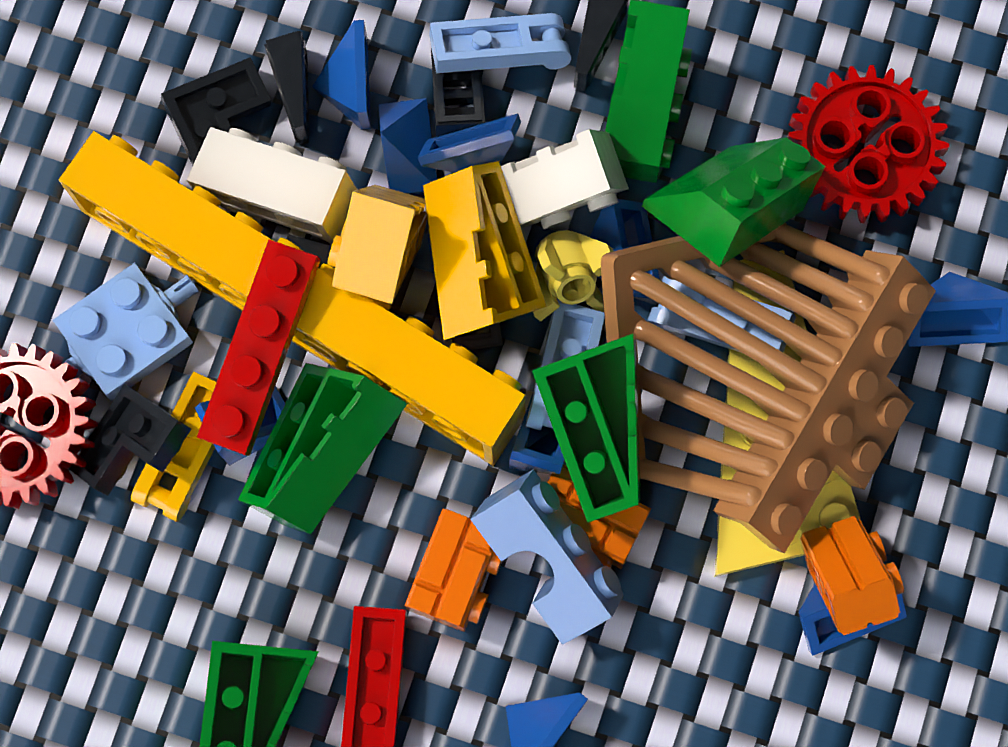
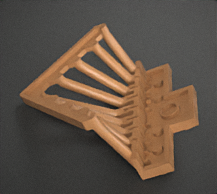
M786 223L740 253L745 260L758 263L827 296L833 305L831 309L735 258L719 267L680 236L604 254L601 258V276L607 343L633 333L636 334L640 479L719 499L713 510L716 514L742 524L769 548L784 554L832 471L836 472L850 486L865 490L914 404L887 375L936 292L904 256L866 250L863 256H859L791 227ZM768 241L786 245L847 272L849 280L847 283L761 243ZM699 259L708 270L717 271L804 317L817 332L816 336L686 263V261ZM658 269L666 278L684 284L779 338L802 358L801 362H798L645 271ZM633 290L644 294L759 362L785 386L784 391L644 320L634 310ZM637 340L749 397L769 415L767 420L765 421L644 368L638 364ZM640 389L736 430L753 441V444L747 451L654 420L642 413ZM644 438L729 466L736 470V473L731 480H726L648 460L645 458Z

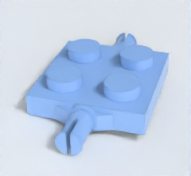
M134 262L53 319V322L67 340L69 353L72 356L65 362L78 369L75 378L85 373L97 382L110 401L114 400L124 384L132 387L193 343L180 325L175 308L198 293L199 290L186 274L184 278L162 292L160 288L149 283Z

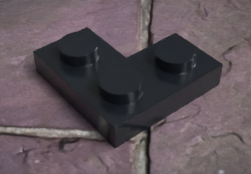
M251 57L161 93V101L192 166L210 127L229 132L231 128L230 122L271 105V98Z
M124 384L89 437L95 443L94 447L82 448L78 454L85 460L86 466L80 467L72 464L69 470L93 489L109 496L116 483L125 474L128 465L135 455L150 466L164 472L172 458L180 450L191 428L139 392Z

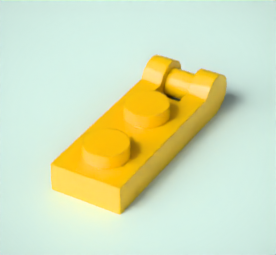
M193 371L171 414L191 428L180 450L164 470V472L178 478L172 491L159 486V481L164 472L146 463L132 491L131 501L143 507H147L149 504L163 510V516L179 522L189 506L191 495L215 449L213 443L196 438L202 421L195 407L199 403L210 401L216 381Z

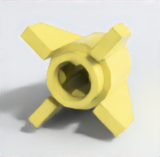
M569 230L554 232L541 240L535 252L537 259L535 273L547 307L533 311L535 318L542 321L560 307L557 298L562 303L569 305L578 304L586 300V303L594 310L604 312L603 295L596 286L597 276H601L602 256L613 252V248L606 243Z

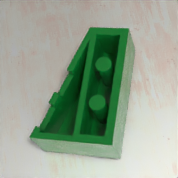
M630 0L627 27L623 46H621L618 61L619 67L605 132L610 134L620 166L626 178L656 183L659 167L668 169L670 167L675 139L665 138L668 121L678 123L684 95L676 93L674 90L677 76L687 78L692 49L683 47L690 9L641 0Z
M636 334L627 335L532 370L587 522L589 523L639 505L640 467Z
M305 363L238 500L282 525L311 534L408 403L364 375Z
M212 641L199 747H276L319 651Z

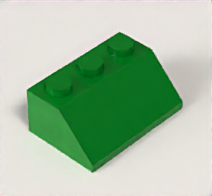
M787 137L730 146L647 197L642 207L717 266L721 267L803 211L825 165L811 156L806 148L792 142Z

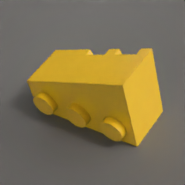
M499 161L470 166L423 185L444 340L547 307Z
M372 185L353 191L341 236H335L329 253L328 265L336 267L331 286L392 304L422 244L428 220L425 199L379 185Z

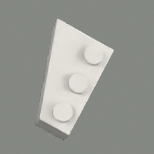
M210 127L186 180L193 189L196 186H200L217 197L221 202L220 207L236 214L238 211L242 212L258 223L263 218L290 227V235L305 238L307 233L329 242L331 246L335 236H341L352 192L358 190L346 172L347 168L338 161L328 157H319L318 161L302 157V154L297 149L280 142H275L273 147L259 143L253 135L237 128H230L229 132Z
M588 129L576 134L577 140L556 148L553 145L536 151L537 155L501 166L524 237L526 235L523 228L541 222L543 229L560 225L572 220L569 211L581 206L588 205L589 211L594 212L618 203L616 194L629 188L609 132Z

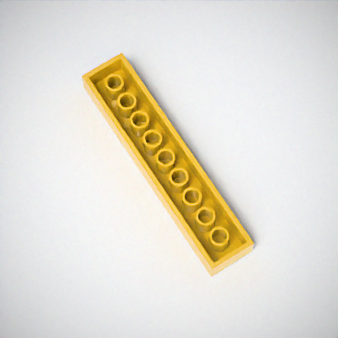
M93 131L59 178V182L79 209L183 275L187 274L191 280L243 311L268 239H270L261 233L263 227L253 218L238 211L235 216H232L219 208L221 205L220 200L204 188L196 186L191 191L177 182L180 177L163 163L154 160L150 166L137 158L138 151L122 138L112 135L110 140ZM280 237L277 241L278 243L303 251L285 238ZM323 263L317 269L292 342L337 370L366 376L408 403L403 411L494 467L522 423L526 413L525 394L520 392L522 385L503 371L496 369L492 375L477 366L478 358L466 348L456 343H452L448 348L433 339L434 331L420 320L409 316L404 321L389 312L391 308L389 303L332 287L335 268Z

